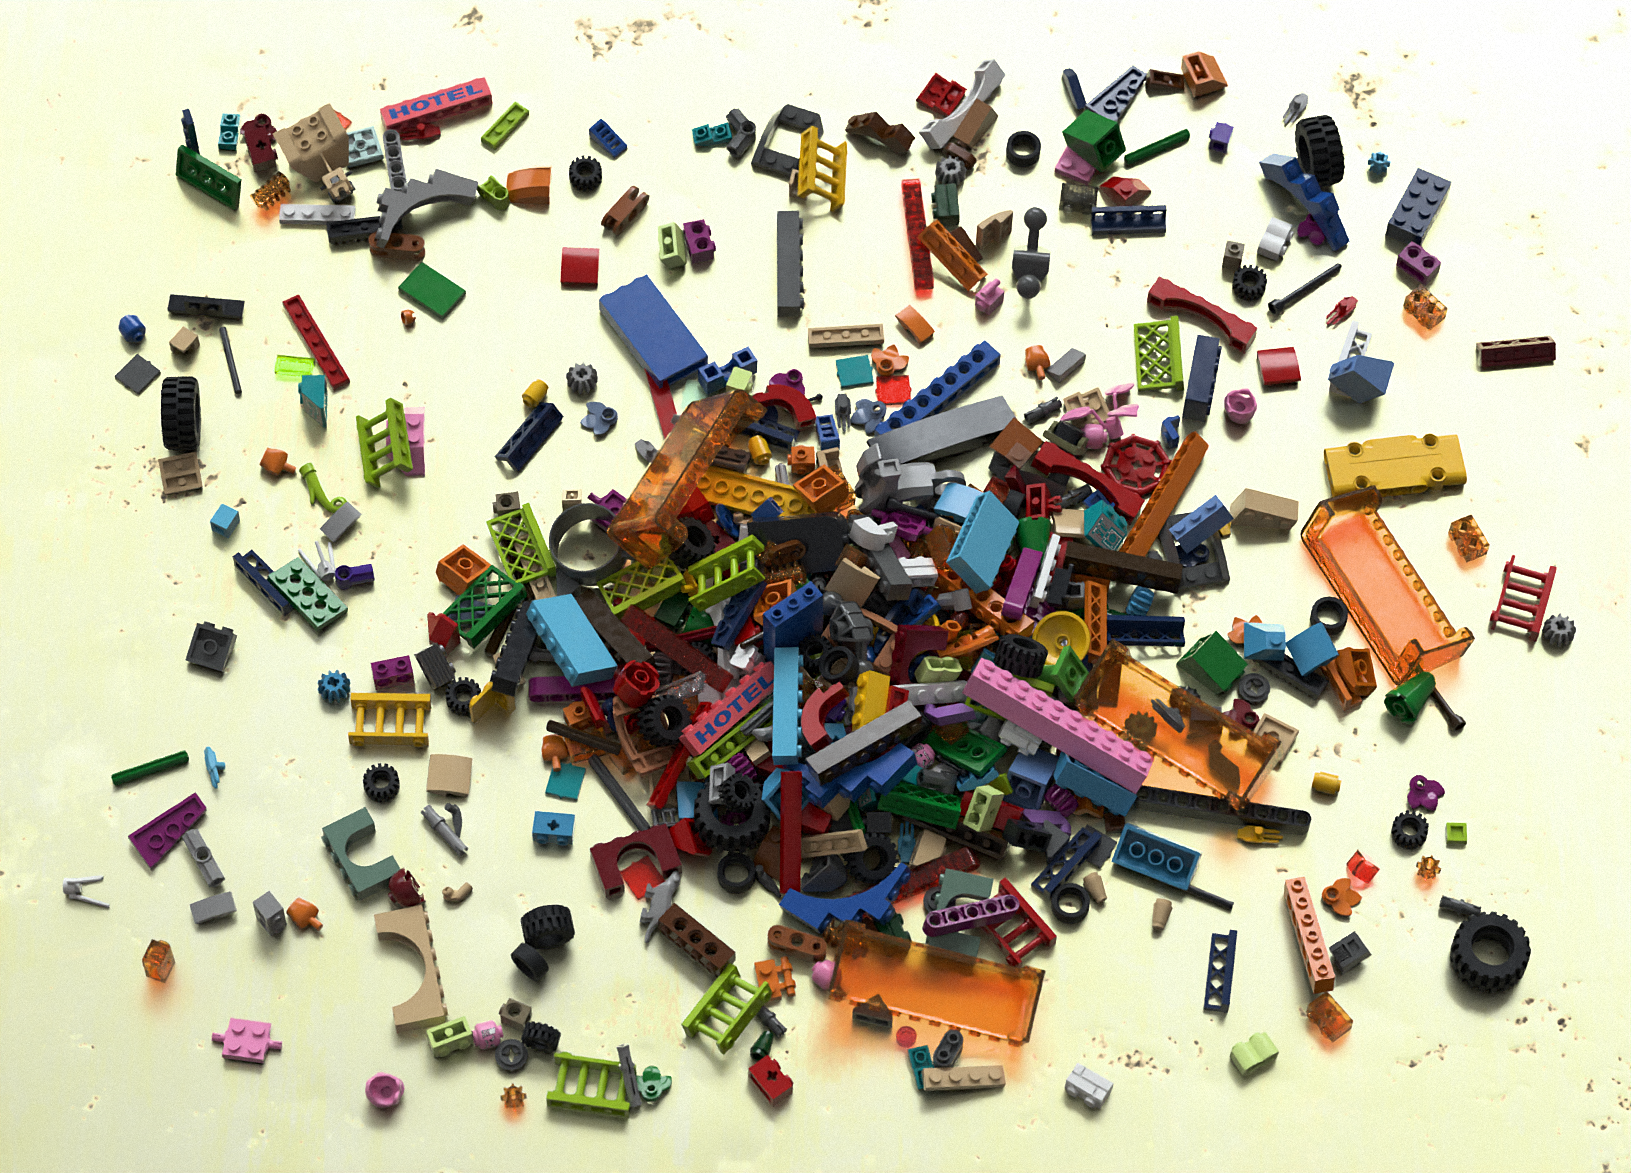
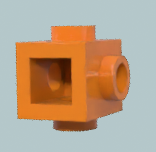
M798 445L791 447V454H787L788 466L792 468V473L805 474L815 470L814 446Z
M575 701L568 707L563 708V718L567 726L584 731L593 725V721L583 701Z

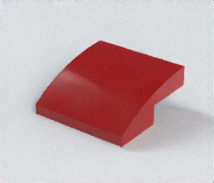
M935 71L915 101L940 115L948 117L968 89L953 79L951 82Z
M562 247L560 283L598 284L600 248Z
M1294 346L1257 350L1256 357L1264 385L1301 381V373Z
M581 687V698L596 729L601 728L604 735L611 733L610 725L594 692L587 687Z

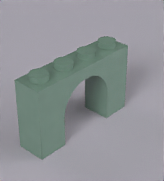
M366 807L322 828L323 836H321L325 847H330L332 851L330 855L334 863H339L341 867L339 871L343 879H348L350 883L348 887L353 896L357 895L359 901L389 887L391 877L400 870L393 855L370 866L356 865L347 857L348 849L355 841L376 831L375 823Z
M946 868L945 874L941 873L938 885L942 886L941 893H936L934 905H938L937 910L946 909L952 901L958 898H971L980 901L990 899L994 879ZM954 932L936 937L927 936L925 944H929V951L976 961L981 937Z

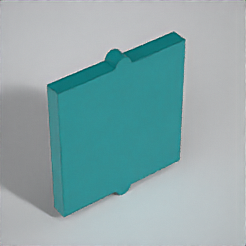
M868 355L837 359L835 361L838 371L836 375L839 377L841 388L874 383L873 367L870 365Z
M560 763L561 770L555 772L552 766L545 794L559 796L560 799L578 800L586 768L574 766L572 763Z

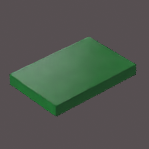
M421 262L398 286L400 292L441 319L466 294L465 289L424 262Z

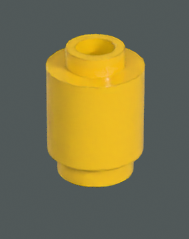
M541 379L533 381L522 394L523 403L528 407H537L547 395L548 385Z
M760 435L750 438L748 448L754 463L759 465L767 464L772 458V454L766 440Z
M1322 771L1320 773L1315 772L1311 787L1316 788V791L1334 795L1335 791H1340L1342 780H1338L1339 775Z

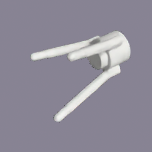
M318 541L314 542L321 560L317 565L318 568L313 565L306 554L299 548L298 552L322 581L335 577L336 567L331 542H328L330 563L325 560Z
M102 875L64 878L63 893L69 894V899H78L107 908L110 906L108 903L77 894L82 890V883L101 881L103 879Z

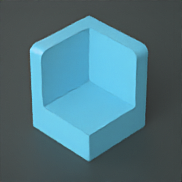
M221 504L210 520L212 531L229 539L240 522L239 511Z

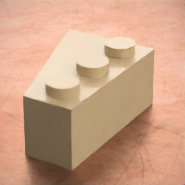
M1245 488L1230 504V514L1234 518L1231 521V525L1291 529L1298 522L1299 501Z

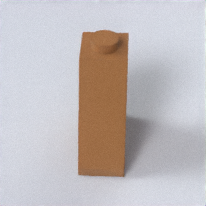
M976 98L953 135L957 140L956 143L963 148L968 146L973 149L999 115L991 106Z

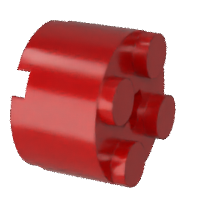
M629 661L616 678L613 691L629 707L638 708V706L646 705L660 686L659 674L647 662Z

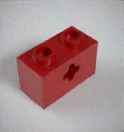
M767 1055L748 1068V1077L771 1106L774 1107L793 1094L794 1083L789 1075L782 1073L780 1070L781 1066L777 1060H772Z

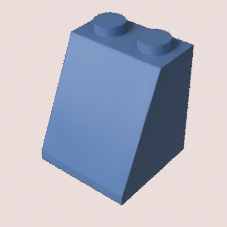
M1356 355L1332 364L1327 380L1360 404L1386 394L1395 363L1389 360Z
M1039 748L1034 755L1029 753L1026 756L1019 752L1007 774L1013 792L1004 795L1003 800L1024 809L1040 810L1045 800L1044 795L1054 780L1053 774L1059 756Z

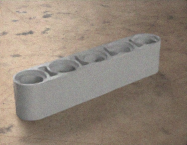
M387 130L383 134V144L390 187L392 190L401 192L404 183L407 184L400 137L397 131Z

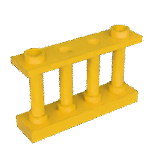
M814 126L801 133L797 196L804 199L809 194L815 193L831 201L830 211L832 212L844 205L846 200L845 184L848 142L844 141L836 147L818 139V128ZM817 147L832 153L833 161L818 155ZM816 162L832 169V177L816 169ZM815 178L830 184L831 192L816 186Z
M351 693L352 709L357 710L355 732H348L349 744L355 746H429L428 733H423L424 711L431 710L432 706L430 694ZM366 709L377 710L375 732H363ZM386 709L396 710L395 733L383 732L384 712ZM405 710H416L415 733H403Z

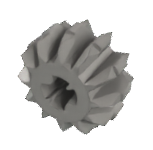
M951 156L948 159L942 157L941 162H937L935 176L938 182H942L944 185L955 183L959 186L960 181H964L966 167H964L963 161H959L958 157L952 159Z
M584 361L582 365L575 363V367L570 366L569 372L566 374L567 385L572 388L573 392L579 390L580 395L583 391L589 394L590 389H595L596 383H598L597 370L593 369L592 364L586 366Z
M1560 612L1557 617L1552 614L1549 619L1545 620L1542 631L1545 633L1544 638L1550 639V645L1555 642L1558 647L1561 646V643L1567 646L1569 641L1574 639L1577 629L1574 626V620H1568L1569 615L1562 617Z

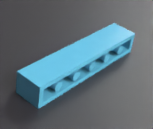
M799 647L775 648L772 743L774 765H798V757H802V745H798V740L802 739V727H799L802 709H799V703H803V691H799V685H803V673H800V667H803L804 659L803 655L799 653Z

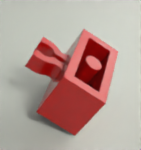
M1045 483L1026 485V517H1032V520L1044 517L1051 521V511L1056 513L1062 512L1061 505L1054 506L1056 503L1062 502L1061 496L1051 498V493Z

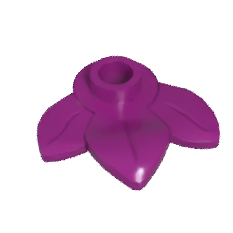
M1309 213L1306 220L1299 223L1297 235L1298 237L1308 236L1312 244L1319 246L1323 243L1325 235L1318 223L1313 222L1315 219Z
M790 369L786 373H776L768 382L769 385L781 384L790 386L804 395L806 391L802 383L803 374L797 369Z
M1415 775L1409 782L1410 791L1407 795V801L1412 809L1421 804L1426 809L1435 811L1438 805L1437 796L1445 794V790L1436 780H1427L1423 775ZM1417 781L1422 783V788L1417 785Z

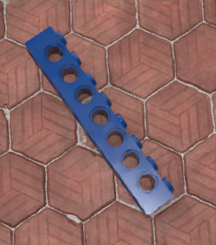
M986 340L976 344L967 355H962L956 364L947 367L940 377H935L929 386L920 389L913 399H908L902 408L898 411H893L886 421L878 423L875 427L874 437L893 430L892 428H899L939 414L1000 364L1001 354Z

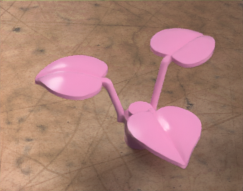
M1135 383L1115 385L1104 392L1106 396L1113 395L1114 410L1107 413L1109 418L1106 419V423L1089 406L1072 409L1065 413L1060 420L1069 421L1093 414L1103 428L1107 429L1110 439L1121 437L1124 435L1118 416L1137 418L1139 404H1129L1117 408L1116 397L1118 394L1131 390Z

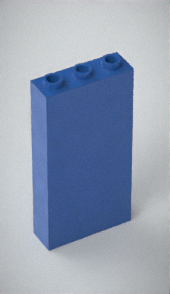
M647 274L635 278L626 285H621L617 290L606 293L599 299L600 312L659 388L663 387V381L668 380L670 386L698 371V368L708 364V354Z
M811 581L763 613V655L766 657V662L771 661L774 665L775 648L801 647L799 643L801 641L805 643V637L811 639L810 635L812 634L815 637L817 634H823V594ZM815 648L810 652L809 656L819 654L823 649Z

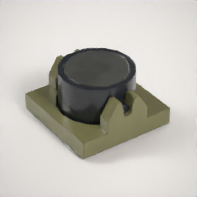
M1054 420L1049 429L1044 430L1042 434L1045 439L1073 455H1085L1088 450L1086 446L1089 439L1084 437L1086 433L1066 421L1060 420L1059 422Z

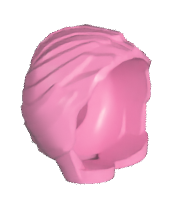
M1242 388L1227 393L1224 398V408L1232 421L1238 424H1245L1254 417L1257 411V402L1250 389Z
M380 1072L367 1080L365 1094L374 1106L378 1108L390 1107L399 1103L404 1093V1083L396 1076Z

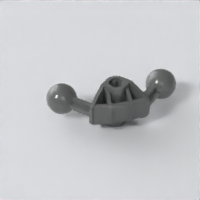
M1031 207L1024 214L1023 221L1029 229L1027 245L1013 248L1012 270L1018 280L1017 292L1026 299H1032L1039 294L1041 289L1040 283L1048 274L1050 267L1051 251L1038 246L1040 230L1047 223V214L1040 207Z
M829 591L823 594V614L831 617L829 630L833 639L855 642V656L859 661V670L852 681L857 683L859 674L869 670L874 671L872 664L867 660V641L873 640V625L870 619L865 618L857 602L844 601L839 593Z

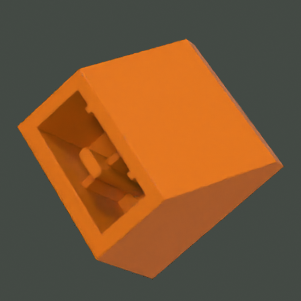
M1201 51L1182 56L1180 69L1194 97L1228 87V83L1215 56Z

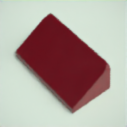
M1013 465L1004 478L1010 490L1013 489L1026 495L1025 482L1017 466ZM1025 497V501H1024L1023 507H1026V497Z

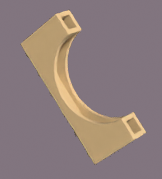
M422 905L374 914L379 941L393 940L412 947L421 956L426 967L423 983L416 994L406 1002L392 1007L397 1033L444 1024V1016H448L446 1003L442 1004L441 997H445L443 986L438 985L437 979H440L441 976L439 966L434 967L433 961L437 960L435 948L431 949L430 947L433 937L431 930H427L426 924L430 923L428 912H423Z

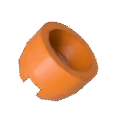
M410 309L400 312L401 320L405 326L414 323L416 317L412 315L415 312Z

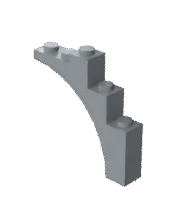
M436 168L433 174H429L427 183L410 178L407 184L404 183L401 192L385 187L382 194L379 193L376 199V204H379L377 212H381L379 222L382 223L381 228L377 229L375 239H378L377 247L384 248L393 227L406 214L416 208L438 202H456L471 205L476 195L478 181Z

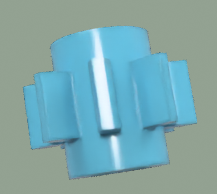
M1381 151L1372 152L1371 158H1368L1367 164L1370 165L1369 171H1373L1377 175L1382 172L1387 173V168L1391 165V161L1388 160L1389 155Z

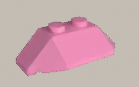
M425 407L404 408L413 470L408 473L403 470L402 472L406 476L425 475ZM388 419L386 420V428H388ZM390 435L386 437V446L391 443ZM393 452L386 456L393 461Z

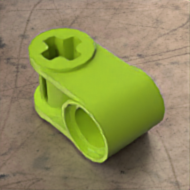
M490 175L483 184H478L477 192L479 195L493 205L495 209L505 210L509 207L508 190L494 176Z

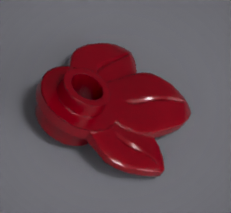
M261 113L254 120L246 121L240 129V134L244 135L246 131L266 127L267 133L271 132L273 141H275L273 133L277 129L272 125L271 118Z
M1233 699V710L1222 713V721L1230 726L1229 733L1234 735L1243 734L1247 729H1255L1260 721L1258 714L1251 710L1250 704L1241 699Z

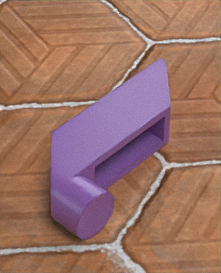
M963 703L938 708L933 704H926L924 706V715L931 722L939 726L976 719L974 709Z
M1024 809L1022 818L1026 822L1043 825V821L1048 820L1069 837L1071 836V825L1060 812Z

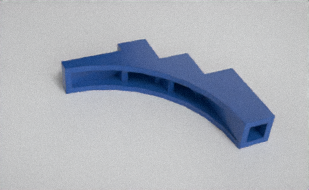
M1272 153L1258 162L1266 179L1282 185L1305 206L1318 223L1332 250L1336 251L1350 242L1338 214L1340 207L1334 193L1321 191L1315 175L1303 173L1295 156Z
M898 743L888 753L876 760L856 766L849 772L838 776L823 786H820L811 775L807 765L798 763V765H783V769L802 771V786L806 789L807 799L813 805L817 804L824 808L838 793L844 799L848 798L853 802L869 787L874 792H880L886 796L917 765L915 752Z
M900 862L895 870L881 883L863 893L847 898L820 899L803 895L790 888L778 905L784 912L821 935L831 927L833 919L853 931L855 927L861 924L864 914L884 926L894 916L895 908L892 906L891 901L896 900L900 888L903 884H907L912 872L907 865Z

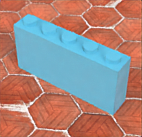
M990 490L976 496L946 561L976 594L988 591L993 586V580L999 572V567L1005 559L1006 551L1011 546L1010 542L1016 534L1019 521Z
M572 594L531 602L526 615L572 687L612 679L618 665Z

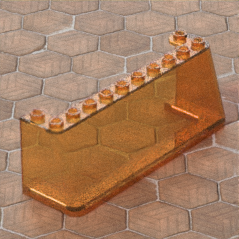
M742 389L692 401L688 404L607 529L609 538L648 570L652 569L683 545L688 536V530L676 519L722 445L729 448L736 436L753 422L763 418L768 409Z
M1375 485L1319 501L1303 526L1300 536L1303 544L1334 592L1346 605L1349 615L1393 683L1400 685L1422 671L1431 672L1464 656L1476 638L1467 627H1461L1457 632L1455 631L1444 611L1440 608L1434 596L1430 593L1424 581L1405 555L1404 550L1400 547L1394 535L1377 512L1382 504V495Z
M1113 638L1073 697L1078 712L1084 716L1091 715L1095 718L1094 721L1103 727L1104 725L1112 728L1110 731L1119 737L1121 735L1128 738V742L1132 743L1135 747H1138V745L1143 747L1144 751L1149 753L1151 757L1154 758L1156 755L1161 758V762L1167 767L1171 768L1174 766L1179 770L1178 773L1185 778L1190 776L1195 779V783L1201 788L1205 789L1208 787L1213 790L1212 794L1217 798H1226L1230 801L1229 804L1237 810L1240 807L1244 809L1284 754L1282 741L1267 732L1259 736L1133 659L1129 648ZM1159 698L1168 707L1179 709V715L1182 716L1185 725L1181 733L1173 729L1152 708L1151 699ZM1191 706L1215 721L1191 720Z
M847 919L841 923L825 993L829 996V1000L840 1002L842 999L847 1000L849 1005L860 1007L861 1004L867 1005L869 1010L880 1012L881 1009L889 1011L888 1015L900 1017L901 1014L909 1016L908 1020L920 1022L921 1019L929 1021L928 1025L940 1027L942 1024L949 1026L948 1030L969 1031L968 1035L979 1038L980 1035L988 1036V1040L1000 1043V1040L1008 1041L1009 1046L1017 1048L1029 1043L1046 970L1027 965L1017 968L865 929L866 924Z

